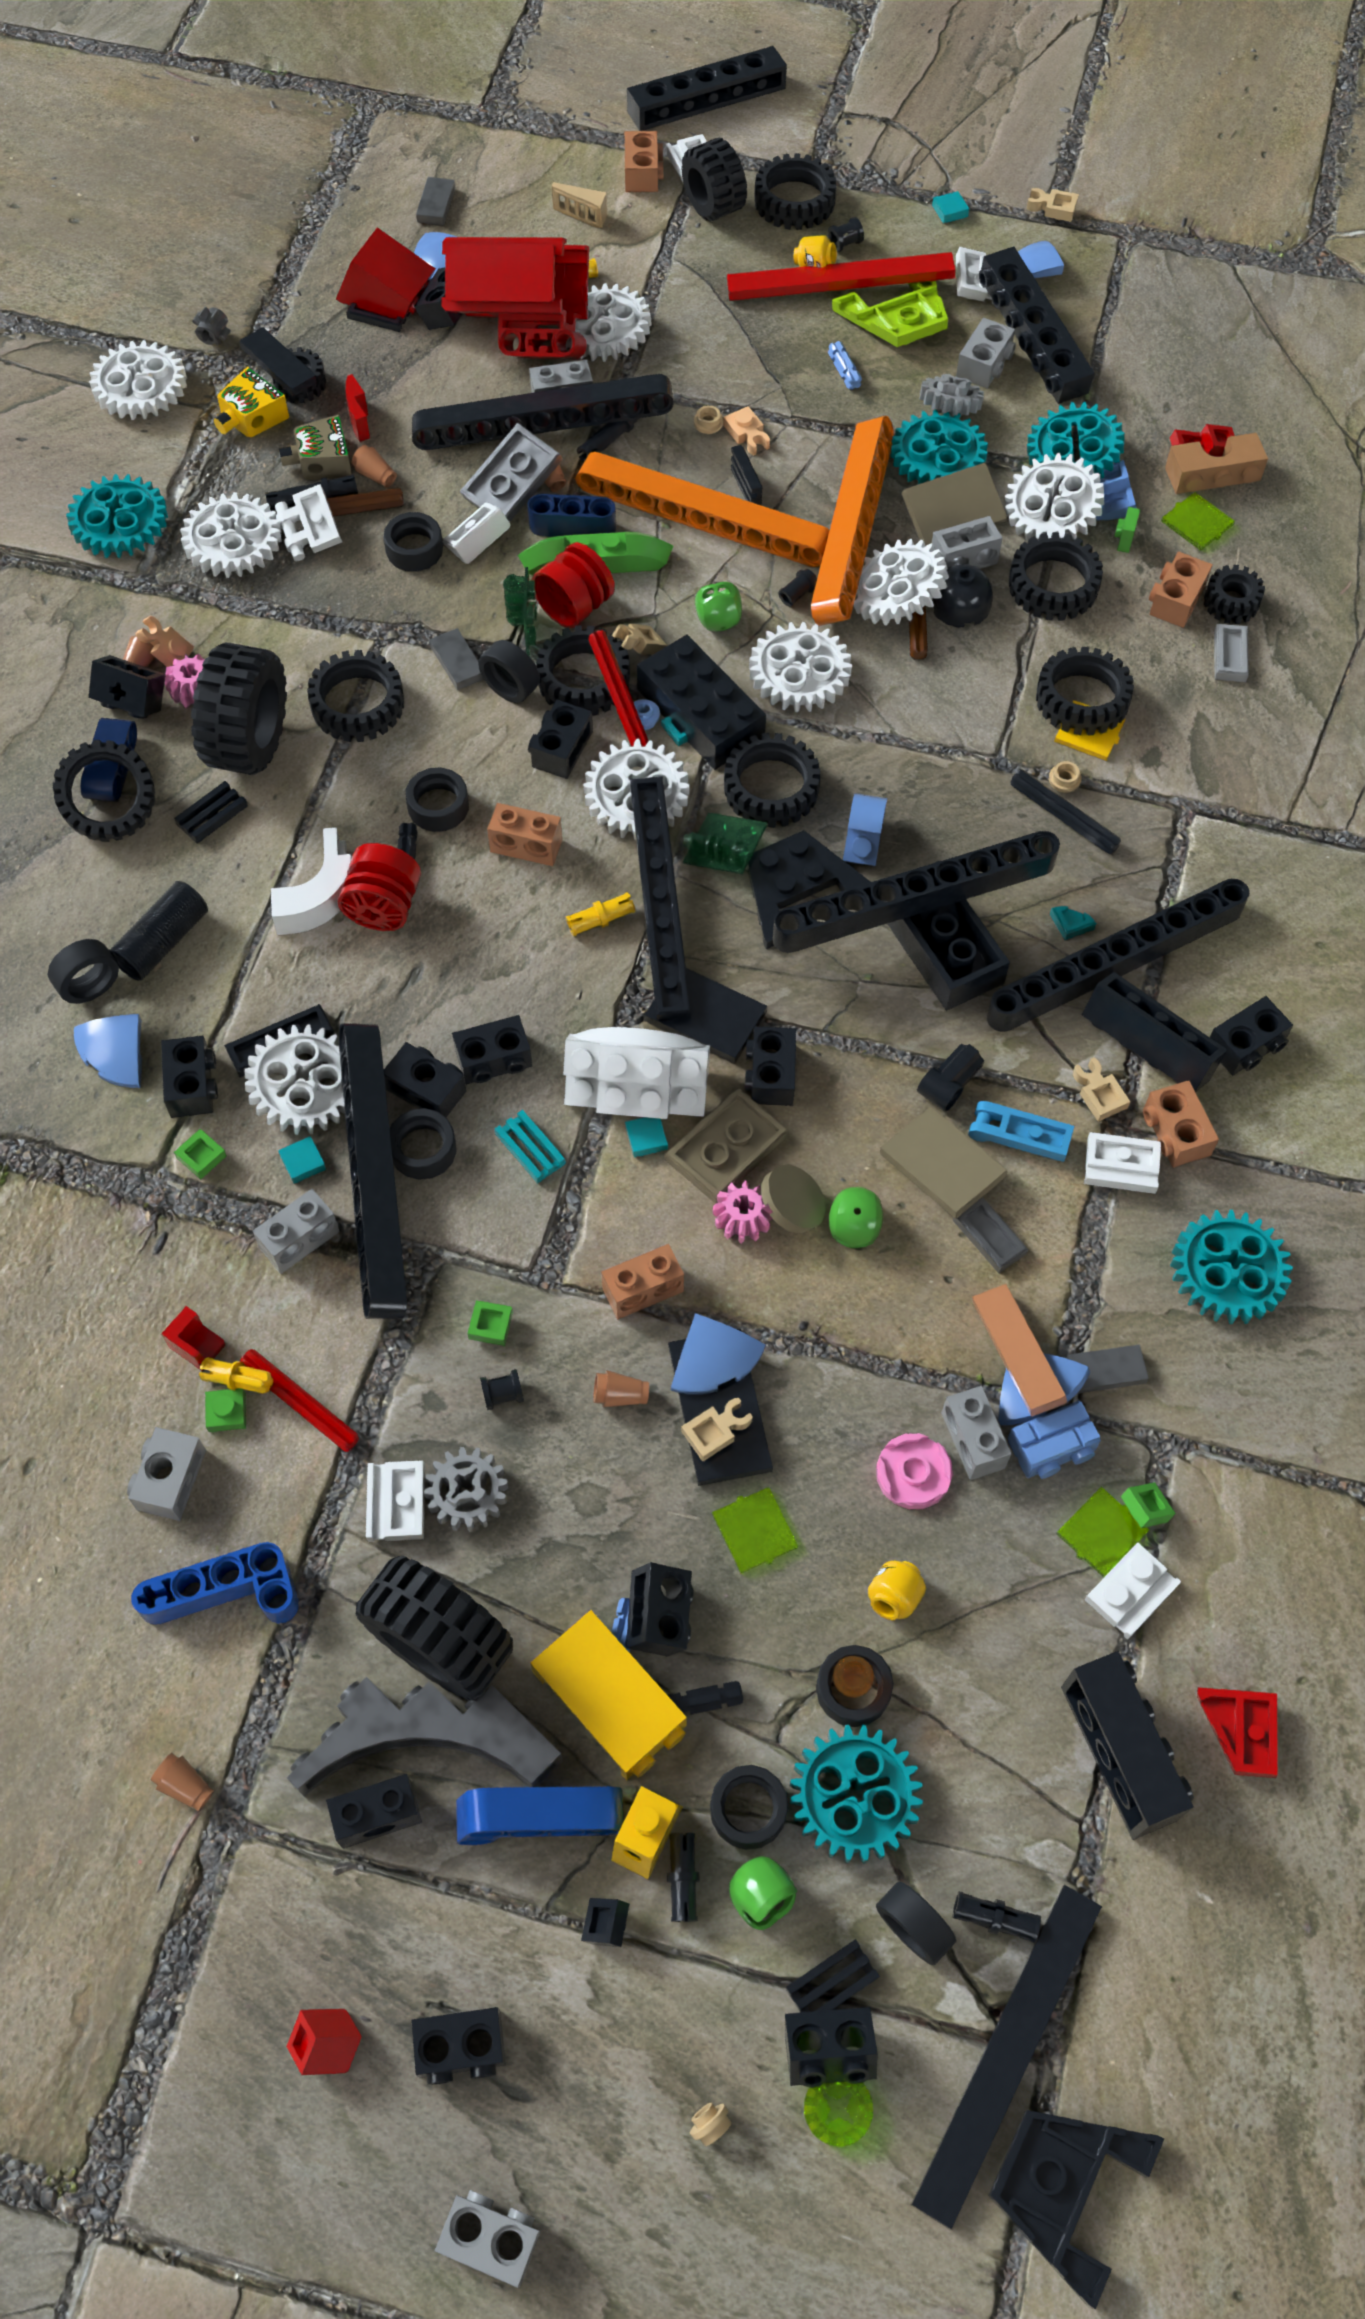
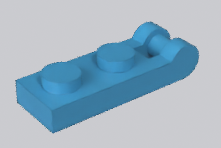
M988 1101L977 1103L974 1112L977 1118L971 1124L968 1132L969 1137L973 1140L980 1142L991 1141L1057 1161H1065L1074 1130L1073 1125ZM990 1121H1000V1127L990 1125Z

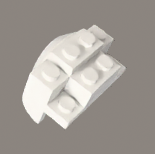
M596 1028L577 1034H569L565 1041L563 1075H566L564 1105L597 1108L596 1113L667 1119L669 1114L704 1117L710 1045H703L678 1034L640 1028Z

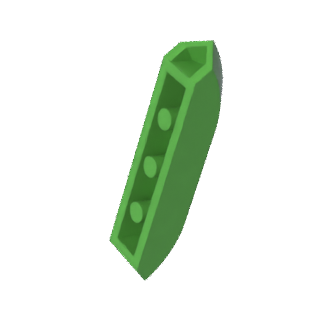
M640 532L565 535L541 540L517 556L527 573L533 576L548 562L554 561L556 556L560 552H564L567 546L579 542L594 550L605 562L611 573L658 571L667 564L673 545L655 536Z

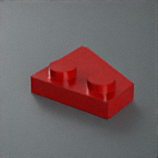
M1198 1687L1197 1698L1234 1775L1277 1778V1693Z

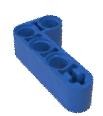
M270 1542L259 1543L145 1580L134 1588L131 1595V1603L134 1609L147 1623L153 1625L163 1624L254 1593L260 1608L266 1617L274 1623L280 1624L292 1620L299 1608L289 1564L280 1548ZM268 1558L278 1559L276 1566L272 1570L260 1571V1566L264 1560ZM231 1570L239 1571L238 1578L233 1583L222 1584V1578L227 1572ZM196 1582L200 1583V1589L195 1595L191 1597L183 1596L184 1590L188 1585ZM170 1591L176 1599V1601L174 1602L170 1600L173 1599L172 1595L169 1593ZM278 1594L287 1595V1600L283 1606L274 1609L269 1607L270 1600ZM157 1596L155 1607L149 1608L148 1606L152 1605L151 1598Z
M620 1787L477 1788L466 1791L456 1800L457 1844L460 1845L488 1844L501 1837L618 1834L624 1822L623 1794Z

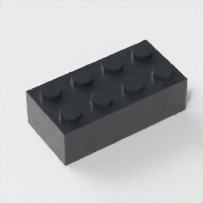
M688 634L637 664L638 691L647 700L654 702L659 707L660 713L664 718L670 717L672 719V724L681 733L684 732L687 735L688 743L714 770L726 763L727 758L730 757V752L734 747L738 749V744L741 741L745 740L749 743V737L754 735L761 740L762 733H765L766 714Z
M966 899L887 923L946 1011L1005 984L1010 961Z
M1119 1651L1074 1668L1061 1686V1689L1132 1840H1135L1177 1822L1194 1808L1191 1802L1194 1796L1188 1781L1184 1776L1179 1777L1172 1763L1174 1753L1170 1743L1165 1737L1160 1738L1153 1723L1156 1718L1151 1704L1146 1698L1141 1699L1135 1686L1137 1677L1132 1665L1128 1660L1123 1661Z

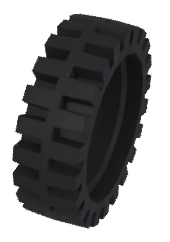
M794 153V158H791L789 154H783L782 160L779 156L773 158V162L768 160L764 163V167L761 166L755 179V207L761 217L765 216V221L768 223L774 220V226L776 227L784 224V229L790 230L793 225L796 230H802V225H805L807 229L813 228V222L818 226L822 223L823 219L827 220L830 213L832 214L836 200V177H834L833 170H829L828 164L824 163L821 165V160L818 158L812 161L811 155L806 154L804 158H800L801 154ZM803 182L812 185L821 194L810 200L793 202L778 198L770 192V189L781 183Z
M1052 532L1051 538H1048L1047 533L1040 534L1039 539L1033 536L1029 538L1028 543L1024 541L1014 554L1009 574L1010 594L1012 597L1015 596L1017 605L1023 604V610L1027 613L1033 609V616L1040 618L1042 613L1046 614L1045 620L1051 621L1054 615H1057L1058 621H1063L1066 619L1067 614L1070 619L1077 617L1078 612L1081 615L1087 612L1088 607L1091 608L1097 598L1103 576L1102 561H1099L1097 552L1092 553L1093 547L1086 544L1082 546L1083 540L1078 537L1075 541H1071L1072 535L1066 533L1064 539L1059 538V533ZM1054 560L1065 562L1081 573L1085 579V584L1072 592H1050L1034 585L1027 577L1026 570L1028 567L1041 561Z
M582 625L575 626V632H571L569 627L562 629V636L557 632L551 635V641L547 639L543 643V649L540 648L536 667L540 674L538 686L542 697H545L549 705L555 703L556 700H560L592 711V716L599 715V708L605 713L611 710V704L614 705L606 682L594 688L577 689L565 686L553 676L554 667L562 659L573 654H594L589 642V636L595 632V626L588 625L587 631H582ZM602 628L599 629V631H600V630H604V631L606 632V635H607V630L602 629ZM611 633L607 637L629 689V654L627 649L625 650L621 646L623 642L621 640L617 642V638H614L612 636L613 633Z
M1076 647L1069 648L1068 653L1061 650L1057 652L1056 657L1052 655L1048 658V662H1045L1042 667L1036 692L1037 707L1039 711L1043 710L1042 716L1046 720L1051 718L1050 724L1057 727L1061 723V730L1068 732L1070 728H1074V734L1081 735L1082 730H1086L1087 735H1094L1097 729L1102 734L1107 732L1108 727L1111 730L1117 727L1118 722L1121 723L1125 715H1127L1134 688L1133 676L1130 675V670L1127 666L1122 667V660L1117 658L1112 661L1113 654L1109 652L1102 656L1101 649L1095 648L1093 653L1089 652V647H1081L1080 652H1077ZM1070 676H1088L1108 685L1115 694V698L1111 702L1100 706H1082L1071 703L1060 696L1054 688V684Z
M349 650L343 651L342 658L339 659L334 654L330 656V664L324 660L319 664L320 670L315 668L312 672L313 678H309L307 688L310 709L318 727L321 726L322 731L326 734L331 732L333 738L339 739L342 735L344 741L351 742L352 736H356L357 742H364V735H368L370 740L377 738V731L384 735L388 732V726L393 728L397 724V718H401L402 708L404 709V693L398 670H395L394 665L390 661L386 662V658L382 655L376 658L374 652L367 651L366 656H363L362 650H355L354 656H350ZM353 678L375 680L383 684L387 690V695L380 705L369 712L355 715L339 713L329 708L325 702L326 695L334 686L344 680Z
M762 733L761 740L756 735L749 737V743L743 740L738 744V749L734 747L730 752V757L726 760L724 771V792L729 806H733V811L738 816L743 813V820L750 822L752 818H755V825L761 827L764 821H768V827L775 828L776 821H780L783 827L789 825L790 818L794 823L798 822L801 819V814L806 816L810 812V808L814 807L820 787L819 762L817 758H814V752L811 748L806 750V744L801 740L795 745V737L788 735L785 741L782 740V733H775L774 739H770L769 733ZM766 760L782 761L793 766L802 775L804 785L800 791L791 797L780 800H768L750 794L742 786L740 777L742 772L754 763Z
M93 740V744L82 743L78 750L73 748L68 752L69 756L66 759L62 758L59 762L60 768L59 770L56 769L54 774V800L64 820L76 832L92 840L100 839L102 842H109V839L122 840V836L127 834L131 836L135 834V829L138 827L141 829L145 825V820L150 818L152 806L155 804V786L148 767L134 750L131 751L126 745L122 743L118 745L111 740H107L106 743L101 742V740ZM109 760L120 763L131 771L137 784V796L134 805L126 815L114 821L99 822L87 818L77 810L73 803L72 786L76 775L83 767L95 761Z

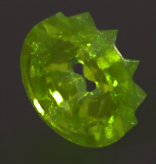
M835 2082L824 2083L818 2087H809L804 2099L805 2121L813 2135L830 2146L843 2147L854 2144L866 2134L872 2122L873 2101L870 2092L864 2083ZM824 2093L836 2101L846 2097L848 2093L852 2095L845 2108L849 2118L853 2121L852 2124L840 2117L834 2121L831 2120L828 2125L825 2123L831 2108L823 2097Z

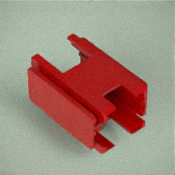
M446 237L442 242V254L446 255L445 297H442V307L445 311L465 313L466 316L474 318H498V345L501 352L505 355L531 359H579L586 352L587 343L581 333L575 332L576 320H587L590 246L564 245L567 244V239L563 237ZM540 325L557 326L559 329H540L538 327ZM516 337H518L519 345L517 349L514 350L513 341ZM571 337L572 348L567 351L566 342ZM545 340L551 341L552 347L540 346V344Z

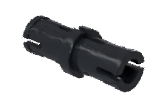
M683 1833L669 1834L671 1872L667 1873V1882L671 1883V1922L698 1921V1916H696V1882L700 1881L699 1872H695V1833H686V1835H683Z
M960 1891L956 1896L952 1918L988 1928L989 1933L996 1935L999 1932L1011 1934L1033 1943L1037 1940L1041 1915L1005 1906V1901L995 1899L992 1902Z

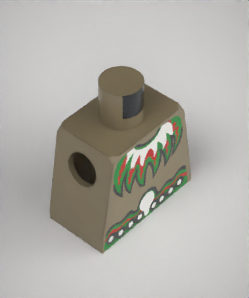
M339 415L295 427L293 431L296 445L279 448L282 466L300 464L303 478L306 480H321V478L326 477L327 479H337L352 475Z

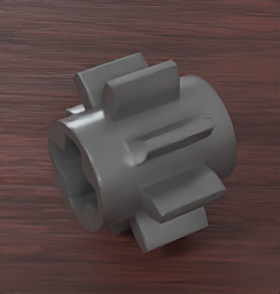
M204 307L201 312L198 311L192 320L197 325L195 330L196 336L200 341L208 345L215 343L218 346L222 340H226L231 332L226 327L229 321L227 316L218 308L212 307L208 309Z

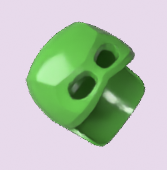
M731 582L706 585L697 592L695 608L704 628L709 631H725L736 626L741 620V595L738 588ZM720 588H726L725 590L719 592ZM713 590L714 592L711 594H706L708 591Z
M850 1187L842 1190L834 1199L829 1213V1228L833 1239L849 1248H862L873 1244L879 1236L883 1225L881 1200L873 1191L864 1187ZM859 1209L861 1213L856 1215L854 1210Z
M764 1856L756 1857L744 1863L735 1872L729 1883V1894L734 1907L742 1919L750 1927L757 1930L771 1927L778 1919L786 1915L792 1909L797 1893V1888L785 1869L775 1860ZM784 1900L783 1906L779 1910H775L774 1907ZM769 1913L770 1917L768 1919L763 1920Z

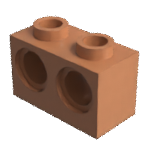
M624 131L625 192H658V180H663L664 176L663 162H658L663 161V143H657V131Z
M1178 551L1172 563L1166 562L1160 576V580H1163L1161 584L1155 583L1148 599L1153 602L1149 615L1184 628L1206 587L1213 564Z
M501 803L496 804L487 828L490 852L554 866L562 843L561 817Z
M1190 1081L1150 1092L1143 1108V1116L1146 1124L1149 1127H1153L1158 1141L1161 1142L1160 1152L1164 1157H1168L1172 1167L1174 1168L1211 1156L1219 1138ZM1165 1108H1171L1176 1113H1171L1167 1111ZM1179 1137H1185L1189 1139L1191 1143L1184 1142Z
M669 1244L601 1271L602 1288L617 1320L684 1292V1273Z

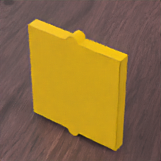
M1076 700L1072 702L1082 706H1089ZM1124 718L1121 723L1118 722L1117 727L1112 730L1108 727L1105 733L1100 734L1096 729L1094 735H1087L1086 730H1082L1081 735L1074 734V728H1070L1068 732L1061 730V724L1054 742L1107 761L1114 744L1119 743V734L1126 719Z

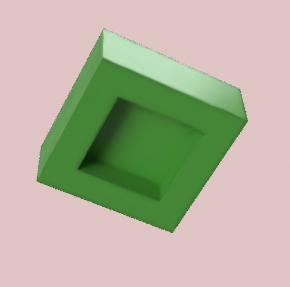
M1128 507L1125 519L1119 518L1114 536L1120 538L1117 551L1129 553L1140 509Z
M201 1129L174 1151L176 1158L200 1180L227 1157L225 1150Z
M476 1300L467 1333L468 1339L505 1346L513 1315L512 1307Z
M244 1389L205 1392V1420L208 1432L246 1429V1393Z
M1155 1482L1129 1487L1121 1495L1131 1515L1141 1528L1168 1523L1176 1514Z

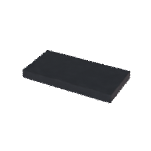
M686 1339L668 1342L674 1375ZM751 1371L738 1382L733 1378L719 1384L717 1392L707 1394L678 1393L685 1424L711 1407H714L720 1415L725 1411L726 1404L734 1398L741 1400V1407L732 1413L734 1417L743 1418L749 1413L753 1416L752 1423L746 1429L731 1430L735 1436L733 1443L705 1461L700 1459L689 1443L698 1486L772 1472L773 1466Z

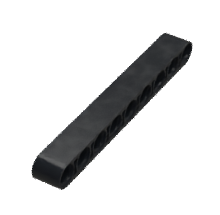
M653 374L422 409L415 412L412 416V442L418 449L433 450L504 439L517 423L532 434H540L664 415L670 412L674 405L672 385L667 376Z
M1038 831L784 908L775 915L773 944L781 952L792 953L1044 876L1054 869L1060 841L1055 834L1049 831Z
M1231 878L1224 880L998 989L991 998L987 1013L988 1024L994 1030L1000 1032L1010 1031L1094 990L1099 982L1113 972L1123 976L1240 918L1250 895L1247 884L1239 879ZM1029 994L1036 995L1038 998L1029 996ZM1000 1008H1005L1009 1010V1012L1000 1010Z
M342 1023L339 1028L338 1042L363 1312L366 1319H403L406 1315L407 1295L380 1030L377 1024Z

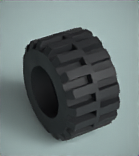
M719 137L688 149L684 153L681 166L684 187L692 206L704 220L709 222L717 220L745 206L747 181L741 161L729 142Z

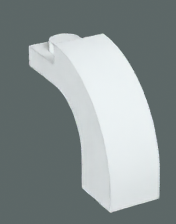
M337 828L323 829L324 862L321 870L313 879L298 886L271 888L272 919L277 935L309 931L326 923L340 912L337 900L342 890L343 882L348 876L347 870L352 856L347 854L345 840H339Z

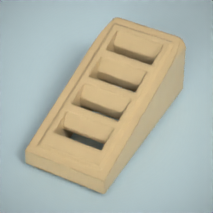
M553 182L552 201L554 210L591 226L603 227L607 218L606 192ZM560 195L565 197V202L560 201Z

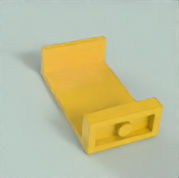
M592 1610L586 1613L530 1662L533 1674L542 1684L546 1682L610 1755L621 1768V1775L626 1781L633 1774L638 1778L645 1774L656 1762L653 1756L664 1746L670 1750L686 1735L683 1729L687 1726V1717Z

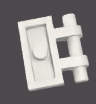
M321 484L292 495L296 505L288 509L286 502H279L275 505L277 511L276 519L279 520L280 527L283 529L286 537L284 540L287 551L292 553L294 561H301L305 558L304 545L310 544L313 552L317 553L342 543ZM301 520L304 530L297 532L294 525L297 521Z

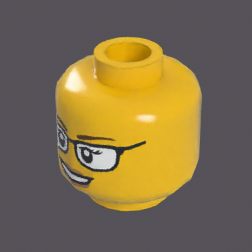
M826 235L803 237L799 242V246L794 249V263L799 267H824L827 264H836V245Z
M896 1560L886 1562L879 1569L868 1587V1596L873 1610L888 1620L908 1618L915 1611L926 1592V1584L919 1569L910 1562Z

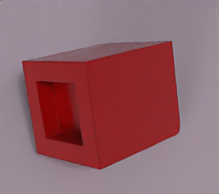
M187 1306L162 1332L168 1347L202 1372L204 1371V1369H200L202 1361L207 1357L214 1359L225 1347L224 1340L205 1327L198 1314Z
M346 2009L300 2010L286 2047L301 2075L342 2074L349 2071L362 2036Z

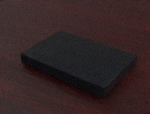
M686 968L691 1017L657 1020L655 1001L653 1000L644 1014V1021L666 1032L688 1037L703 1045H710V1053L735 1064L746 1047L747 1040H750L754 1034V1026L758 1027L767 1013V1005Z

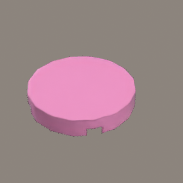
M920 1433L903 1434L892 1439L881 1451L876 1465L877 1482L883 1494L895 1505L906 1509H925L937 1504L948 1491L953 1476L952 1461L946 1449L938 1442L935 1443L933 1440L928 1439V1436Z

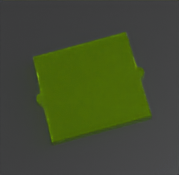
M1196 492L1181 503L1177 502L1175 508L1161 519L1162 523L1200 551L1214 540H1220L1221 535L1231 528L1235 522Z
M769 1487L745 1498L738 1496L736 1502L712 1512V1516L740 1574L764 1563L771 1565L773 1559L798 1548V1544Z
M1100 1487L1056 1534L1077 1553V1559H1084L1104 1578L1137 1542L1149 1532V1529L1147 1527L1141 1528L1129 1512L1126 1504L1121 1505L1103 1487Z

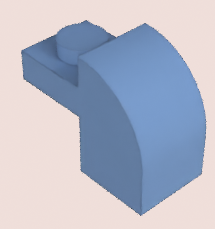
M854 794L843 861L876 866L888 798Z

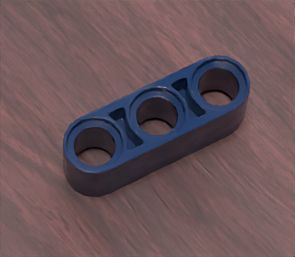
M537 494L532 496L527 503L529 527L531 532L538 536L556 537L616 532L615 503L606 497Z
M100 718L93 740H101L103 743L111 740L118 745L120 743L126 745L131 751L135 750L137 725L135 721ZM109 760L95 761L85 766L80 784L82 797L84 799L118 802L128 769L120 763Z

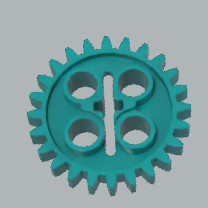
M1071 402L1070 409L1067 410L1062 405H1059L1058 413L1048 410V419L1039 417V425H1032V434L1027 436V456H1029L1030 465H1033L1032 459L1034 458L1040 464L1043 463L1044 455L1046 454L1049 456L1050 461L1055 460L1057 453H1060L1061 460L1064 461L1072 454L1073 463H1076L1074 462L1072 426H1077L1079 459H1084V468L1092 464L1094 474L1099 473L1100 478H1104V469L1108 471L1114 470L1113 463H1120V454L1124 453L1125 433L1122 431V422L1117 423L1116 414L1109 416L1108 408L1098 412V404H1095L1091 409H1087L1086 402H1083L1080 408H1076L1074 402Z
M933 410L932 416H928L925 411H922L921 418L911 415L910 422L903 420L901 428L895 429V436H892L890 457L894 458L893 467H899V475L908 474L907 482L916 479L918 484H922L985 463L988 453V442H984L985 433H978L979 425L970 427L971 419L968 418L961 421L960 413L954 417H949V412L939 415L937 410Z
M114 474L111 481L102 476V483L97 484L93 480L90 481L92 488L81 487L82 496L73 495L74 503L68 504L70 513H67L66 517L69 522L67 524L71 535L74 536L76 544L81 543L84 551L91 548L95 556L101 550L105 558H108L112 552H116V556L121 558L123 551H127L130 556H133L134 548L145 551L144 543L154 545L153 536L162 537L161 528L167 527L165 519L168 518L164 497L161 496L159 488L153 489L151 481L143 484L142 477L140 476L134 481L131 480L130 474H127L123 480H119V476Z
M1231 1209L1226 1218H1223L1220 1212L1215 1210L1211 1221L1206 1215L1202 1214L1197 1224L1191 1221L1186 1228V1232L1181 1231L1177 1239L1179 1243H1176L1172 1250V1254L1176 1257H1173L1170 1267L1178 1269L1175 1271L1172 1280L1184 1282L1178 1293H1190L1192 1295L1188 1302L1189 1306L1197 1302L1202 1304L1200 1309L1201 1315H1204L1209 1309L1214 1311L1213 1317L1216 1322L1222 1314L1227 1315L1229 1324H1233L1238 1315H1240L1245 1324L1249 1323L1252 1313L1259 1320L1262 1319L1266 1310L1270 1312L1275 1310L1278 1305L1277 1301L1281 1302L1287 1294L1285 1290L1288 1289L1292 1282L1286 1276H1289L1293 1266L1285 1264L1291 1254L1290 1252L1279 1251L1284 1240H1272L1270 1237L1275 1229L1273 1227L1265 1231L1260 1229L1262 1225V1219L1260 1218L1253 1224L1249 1223L1247 1212L1242 1215L1240 1220L1235 1218V1213ZM1206 1245L1215 1246L1219 1252L1210 1251ZM1242 1248H1250L1256 1255H1249ZM1206 1278L1216 1279L1221 1286L1210 1284ZM1243 1281H1251L1256 1285L1257 1289L1249 1288Z
M845 1725L843 1737L839 1738L837 1733L831 1728L828 1732V1743H825L818 1736L814 1738L816 1753L807 1748L803 1749L802 1756L808 1764L795 1763L794 1770L802 1778H795L790 1781V1787L800 1791L799 1794L790 1797V1804L802 1806V1809L794 1815V1821L807 1820L808 1824L805 1826L802 1835L805 1837L815 1832L818 1837L814 1848L817 1850L824 1843L829 1844V1858H833L840 1849L844 1851L845 1863H849L853 1853L858 1852L862 1863L865 1864L868 1861L869 1851L873 1850L875 1855L881 1860L885 1856L883 1845L886 1844L893 1851L898 1850L899 1843L896 1835L908 1839L911 1835L910 1830L904 1823L917 1824L919 1817L910 1811V1809L920 1808L923 1804V1800L912 1796V1793L921 1790L923 1786L921 1782L910 1781V1777L917 1772L918 1767H905L903 1763L909 1755L908 1750L896 1754L894 1748L897 1739L894 1738L885 1745L881 1742L883 1731L880 1729L873 1738H870L867 1735L866 1725H862L859 1735H853L850 1726ZM864 1757L870 1758L875 1762L877 1772L870 1776L863 1775L856 1768V1761ZM825 1772L835 1774L840 1781V1787L833 1791L825 1790L818 1782L819 1775ZM883 1778H887L890 1781L886 1786H879L864 1792L861 1802H858L855 1797H849L831 1808L824 1809L822 1807L823 1802L846 1796L851 1785H854L856 1790H862ZM877 1796L887 1797L893 1804V1812L889 1815L877 1813L873 1808L872 1799ZM840 1811L851 1813L855 1818L856 1827L852 1830H841L835 1824L834 1815Z

